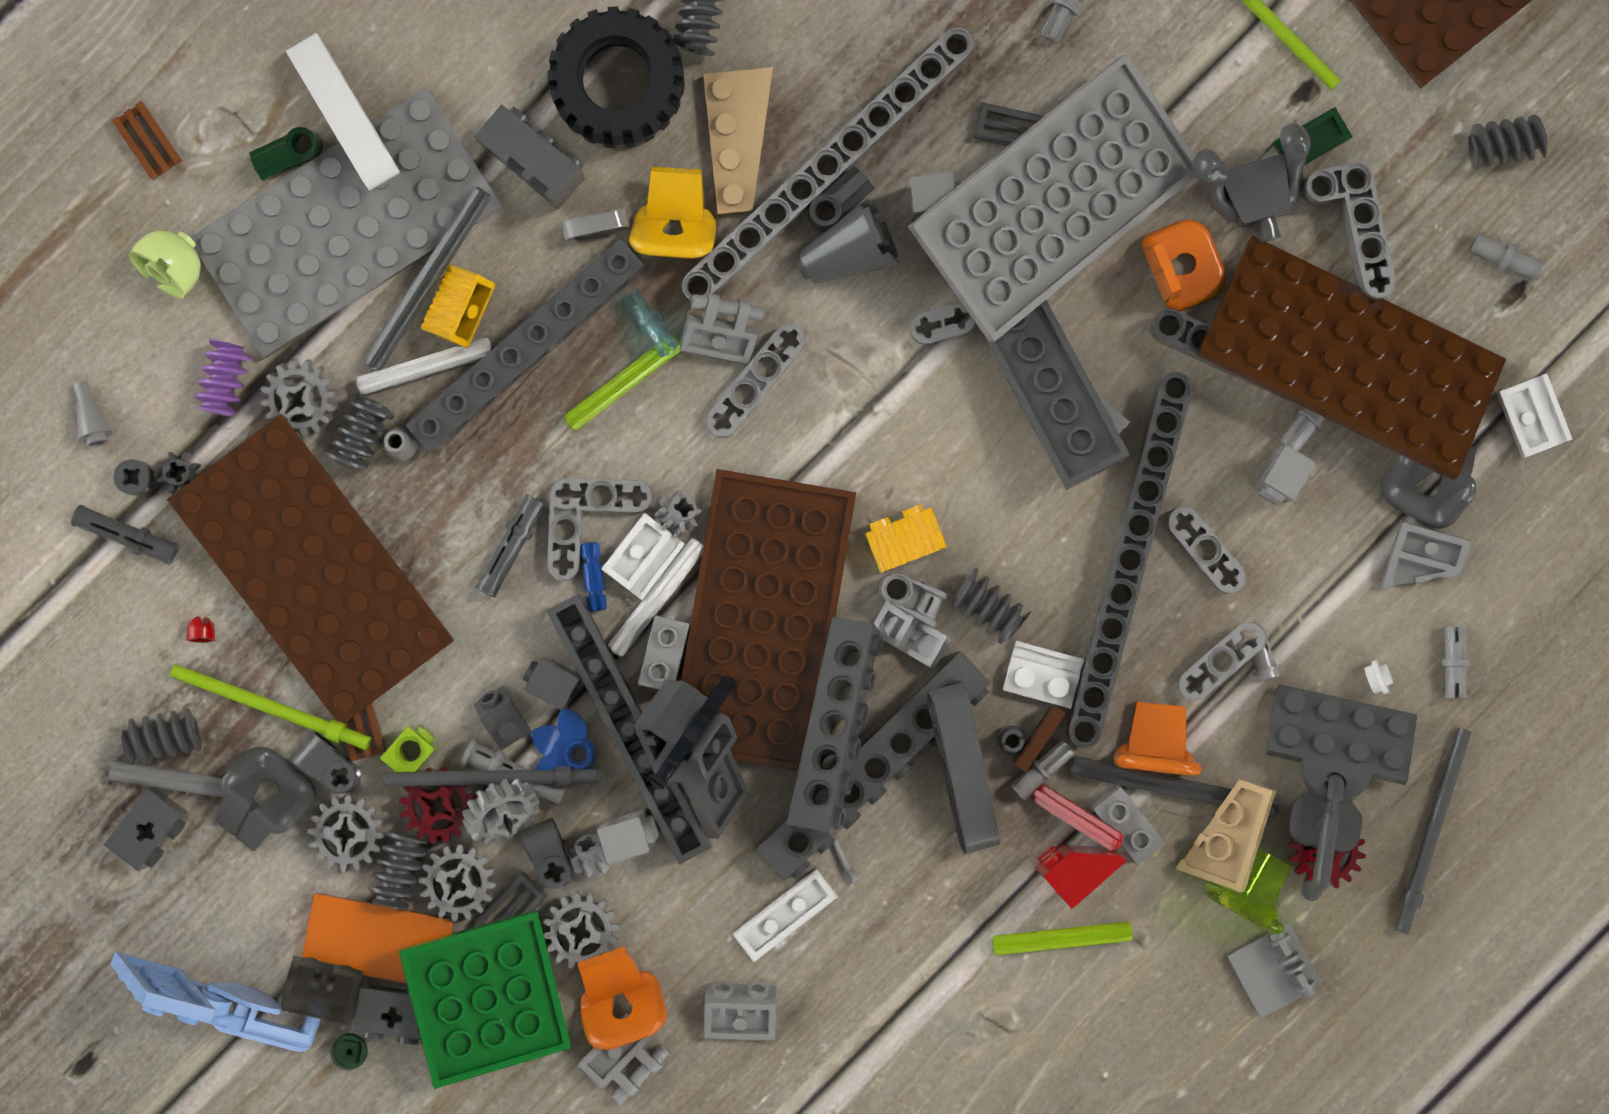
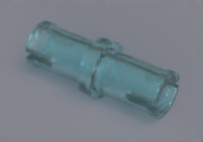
M639 289L630 291L629 294L635 300L636 305L627 295L622 298L621 304L637 323L636 329L641 335H645L660 357L669 355L670 352L664 346L663 341L672 351L677 348L678 342L662 323V315L651 308Z

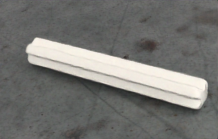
M482 338L472 341L468 349L456 346L356 378L357 387L362 395L372 394L479 361L493 348L488 338Z
M694 538L690 539L609 642L608 648L620 657L625 655L702 557L703 544Z

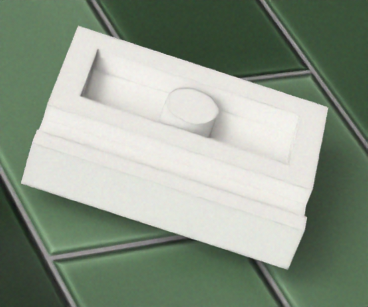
M1547 373L1496 393L1521 458H1526L1572 440Z
M646 513L642 515L602 567L604 572L641 600L646 597L686 545L668 530L662 531V526Z
M1015 640L1002 690L1071 709L1084 659Z

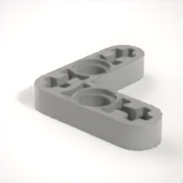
M563 478L556 481L551 487L549 503L547 565L550 574L562 581L571 580L578 574L581 565L582 511L644 512L651 506L653 501L651 488L646 483L638 480ZM569 484L570 490L582 492L581 484H588L585 493L587 506H580L582 498H570L569 504L565 505L563 504V499L557 497V491L563 490L564 485ZM600 485L607 486L612 492L610 502L603 506L595 504L592 500V491ZM616 485H623L622 493H633L634 487H640L641 492L647 494V500H642L639 507H634L632 500L621 499L623 506L615 507L618 499ZM564 519L572 521L575 525V534L568 540L560 539L555 532L557 523ZM554 543L565 546L575 544L574 552L567 550V559L574 563L573 569H567L566 575H561L560 569L554 567L555 561L561 560L562 553L561 549L554 551Z

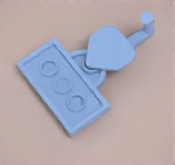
M116 951L110 964L119 975L118 978L126 984V989L132 992L134 999L143 1006L142 1010L156 1016H163L164 1012L175 1014L178 1020L191 1025H197L199 1021L212 1024L223 1033L296 1052H303L311 1047L324 1013L326 1000L329 999V995L323 992L309 993L307 996L310 1000L308 1011L301 1029L256 1018L258 1010L270 1014H280L282 1009L272 996L261 990L233 982H217L206 985L189 979L182 969ZM234 1001L235 1004L232 1012H229L231 1004Z

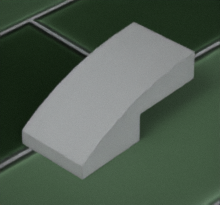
M885 602L873 623L880 630L883 641L934 670L952 641L948 636Z

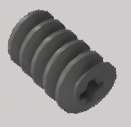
M681 0L687 6L678 8V15L685 20H679L675 23V28L682 34L673 36L674 44L690 53L715 56V52L708 49L706 45L717 43L718 38L709 34V30L720 29L721 25L711 19L712 16L723 15V10L717 8L714 4L715 2L725 0Z
M1535 114L1530 115L1527 121L1523 117H1517L1514 119L1513 124L1508 119L1501 120L1499 126L1496 122L1490 121L1486 124L1485 129L1480 123L1474 124L1468 137L1469 157L1474 170L1479 168L1480 158L1484 159L1487 167H1492L1494 156H1498L1501 165H1505L1508 154H1512L1515 163L1521 161V154L1524 151L1530 161L1534 160L1536 149L1540 150L1543 158L1547 155L1546 131L1541 119Z
M358 392L356 393L363 402L350 403L356 415L344 414L343 416L350 427L337 428V432L343 437V440L332 439L330 441V444L337 450L336 453L325 452L323 454L354 471L355 469L366 470L368 468V465L361 457L374 456L375 453L368 444L380 445L381 440L375 434V431L386 432L388 430L381 419L393 420L394 418L393 413L387 407Z
M975 568L954 593L956 599L953 607L957 609L963 604H967L964 616L968 618L977 612L978 617L975 624L980 626L988 621L990 624L987 634L991 635L998 630L1001 631L998 643L1002 644L1016 633L1031 611L1020 616L1023 605L1017 603L1009 607L1012 596L1006 594L999 599L998 595L1001 587L998 585L987 590L989 578L985 576L976 581L978 569Z
M189 708L184 710V718L182 720L179 719L175 711H171L169 722H165L162 714L159 713L156 715L154 725L151 724L148 716H143L141 727H137L134 719L131 718L128 720L127 729L122 730V748L129 764L135 763L137 756L141 761H148L151 753L156 759L163 758L165 750L169 756H176L179 748L184 754L191 753L193 745L197 751H201V736L198 723Z
M386 832L385 835L394 842L393 845H382L381 849L389 855V858L377 859V863L385 868L384 872H373L372 876L380 882V885L368 886V890L376 895V898L372 899V901L390 908L407 911L409 904L402 898L412 897L414 891L406 884H416L418 882V877L411 871L422 869V863L415 857L426 856V849L419 844L429 842L424 839L419 840L415 836L402 832Z

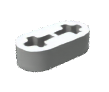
M621 209L570 219L562 222L561 226L564 241H576L623 231L630 228L627 210Z
M954 303L917 314L911 321L910 335L917 343L930 345L969 333L974 327L975 321L962 303ZM955 310H960L962 315L968 314L969 320L965 321V328L959 329L957 324L945 326L944 320L953 318ZM926 319L928 324L940 322L941 327L933 329L930 338H925L923 333L917 334L916 328L920 326V320Z

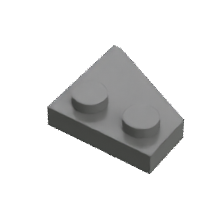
M1401 520L1381 586L1393 588L1395 585L1412 582L1421 583L1439 577L1459 576L1462 573L1471 541Z

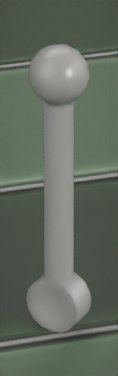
M835 838L836 841L832 846L843 867L844 879L851 885L858 881L857 873L850 868L837 838Z

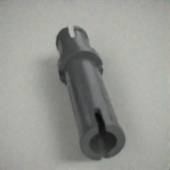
M525 495L512 522L508 521L506 524L507 531L484 574L475 586L477 589L496 598L522 546L527 539L530 540L533 536L531 531L546 504L530 495Z
M79 505L76 508L71 520L72 526H77L132 549V553L136 555L143 553L168 565L172 564L178 552L179 544L151 534L150 529L145 527L141 529L135 528L86 508L84 505Z

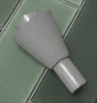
M87 381L77 382L73 387L79 404L77 407L78 442L86 443L87 447L103 445L108 441L107 438L113 432L95 402L92 401Z

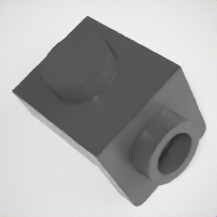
M504 686L485 693L474 704L480 721L501 750L531 733L528 723L512 702Z

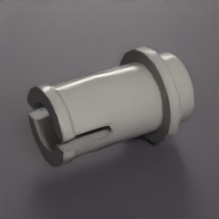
M1267 636L1265 647L1252 658L1256 671L1253 673V676H1257L1259 682L1280 676L1278 669L1281 667L1280 664L1276 665ZM1255 639L1245 642L1246 645L1252 644L1254 647L1258 645Z

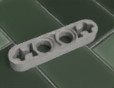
M791 323L781 325L710 410L706 423L713 435L720 438L731 436L799 355L805 346L804 331L799 326ZM795 331L798 334L796 341L799 344L796 348L791 345L786 348L783 355L789 358L786 362H783L778 354L768 349L773 344L778 350L783 344L781 334L783 332L790 334ZM764 357L774 359L778 366L776 373L770 377L760 375L757 371L759 360ZM747 384L754 389L755 398L751 403L741 404L735 399V390L740 385ZM729 399L735 408L744 411V413L738 417L734 412L728 420L732 425L731 428L727 430L722 427L718 431L714 428L716 421L713 417L717 413L723 416L728 411L729 407L723 405V403Z

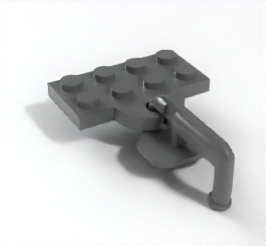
M1279 684L1275 692L1265 754L1300 762L1301 777L1309 792L1296 799L1292 804L1289 831L1293 839L1298 843L1317 847L1313 879L1306 881L1301 887L1303 897L1309 901H1315L1329 887L1334 853L1349 852L1359 843L1363 818L1351 800L1356 799L1368 787L1371 778L1402 785L1408 782L1417 714Z

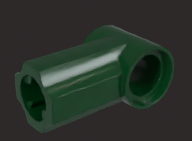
M296 127L290 130L287 135L249 152L255 171L260 179L265 181L301 163L309 162L320 155L323 151V142L317 133L305 127ZM308 135L312 142L311 148L306 153L300 154L296 147L297 142L302 136Z

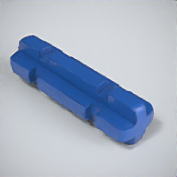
M597 542L583 543L580 546L581 558L585 561L582 564L585 591L589 593V597H586L587 607L591 612L602 611L607 608L606 595H603L602 591L605 590L602 562H599L598 558L601 556L600 545Z

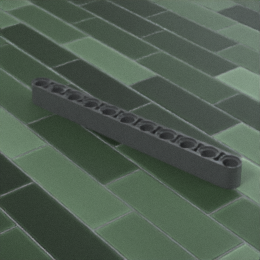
M1172 372L1164 376L1159 381L1155 391L1067 724L1066 733L1068 739L1081 748L1094 746L1102 734L1192 393L1190 379L1181 372ZM1177 380L1181 383L1183 393L1180 398H1172L1166 393L1167 381ZM1160 414H1168L1172 417L1174 428L1171 432L1164 433L1158 429L1156 420ZM1151 448H1158L1163 451L1165 462L1161 467H1154L1148 462L1147 454ZM1143 482L1153 484L1156 489V496L1150 502L1142 500L1138 494V488ZM1134 516L1144 518L1147 523V530L1142 536H1136L1130 531L1129 522ZM1125 550L1133 551L1138 557V564L1133 570L1123 568L1120 563V556ZM1117 584L1124 585L1129 591L1128 600L1121 605L1115 603L1111 598V591ZM1109 618L1115 619L1120 626L1119 634L1113 639L1105 637L1102 632V625ZM1103 652L1110 657L1111 666L1106 672L1099 673L1093 667V659L1097 654ZM1091 687L1098 688L1102 694L1100 704L1095 707H1089L1084 702V693ZM1083 721L1089 722L1093 728V734L1087 741H1079L1074 734L1076 725Z

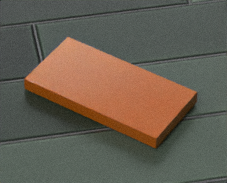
M316 892L313 897L301 963L406 983L397 949L452 934L454 922H452V918H439L437 915L411 910L403 911L380 904Z

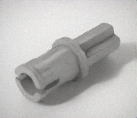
M1053 0L1054 8L1041 31V35L1046 40L1054 43L1060 42L1072 16H1077L1079 12L1076 8L1080 0Z
M1307 408L1304 411L1300 410L1298 412L1299 418L1281 438L1283 446L1287 445L1297 452L1315 430H1321L1322 426L1320 424L1325 419V417Z
M1059 741L1038 761L1034 759L1033 764L1028 770L1018 776L1010 785L1023 800L1028 799L1035 789L1039 788L1047 780L1050 782L1053 780L1051 775L1074 756V750L1066 741Z

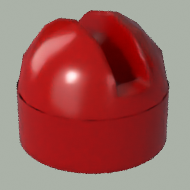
M199 616L194 617L188 623L186 641L195 643L214 642V623L207 617H204L202 620Z

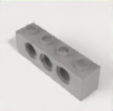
M647 808L606 820L597 829L607 865L650 852L657 842V837L661 834L659 825L653 814L648 815Z

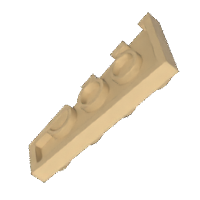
M773 67L703 74L718 216L753 212Z

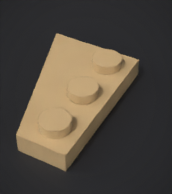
M1239 779L1216 811L1212 821L1204 832L1200 833L1194 842V846L1175 869L1240 893L1245 892L1276 790L1245 779Z

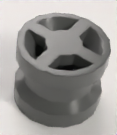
M134 459L125 460L115 469L114 483L123 493L135 496L144 495L153 487L155 480L154 472L145 462Z

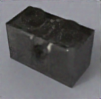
M294 955L283 987L281 1010L351 1026L358 1003L364 971L347 965H335L311 957L304 958Z

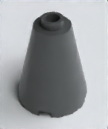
M868 199L859 204L800 251L801 259L797 260V266L805 280L810 278L813 283H820L890 268L899 264V261L896 259L898 252L885 221L881 223L879 219H875L873 216L879 211L871 200Z

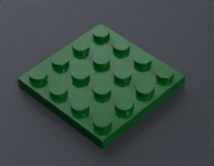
M536 910L397 949L431 1084L434 1089L571 1048L539 915Z

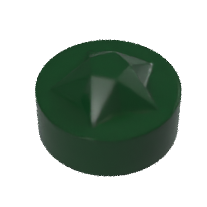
M348 1033L340 1036L333 1043L330 1055L333 1063L338 1068L351 1071L357 1069L365 1062L368 1048L363 1038L359 1035Z

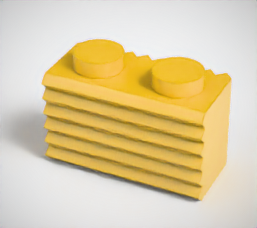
M451 264L448 265L447 271L444 272V276L438 285L439 290L435 292L436 297L432 298L433 303L429 305L430 308L426 312L421 329L442 340L468 349L496 284L479 274Z
M922 504L902 511L904 518L891 523L889 517L869 524L871 531L865 533L880 573L947 547L932 507L924 510Z

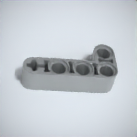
M1354 162L1313 172L1303 182L1301 187V194L1304 200L1313 206L1339 202L1357 286L1372 300H1380L1389 296L1395 288V275L1371 169L1366 164ZM1349 172H1355L1361 177L1362 186L1360 189H1354L1348 185L1346 176ZM1320 179L1326 183L1328 187L1326 196H1318L1313 192V180ZM1355 207H1364L1369 212L1370 219L1367 224L1359 223L1355 219ZM1363 241H1370L1376 246L1377 254L1375 258H1368L1363 255L1361 251ZM1377 263H1380L1381 267H1378L1375 270H1373V268L1368 271L1365 270V267H1371ZM1374 278L1377 281H1383L1384 286L1379 290L1376 287L1371 288L1369 282Z

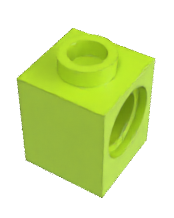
M409 725L380 759L395 772H418L439 747L433 743L436 737L425 727L419 725L415 728L413 725ZM408 740L415 741L420 746L421 753L416 760L407 759L403 753V746Z

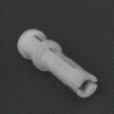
M474 737L470 740L459 763V766L462 768L469 766L477 771L529 770L506 759L507 755L504 754V751L499 750L495 752L478 744L477 739ZM530 784L537 797L556 807L566 787H556V784Z

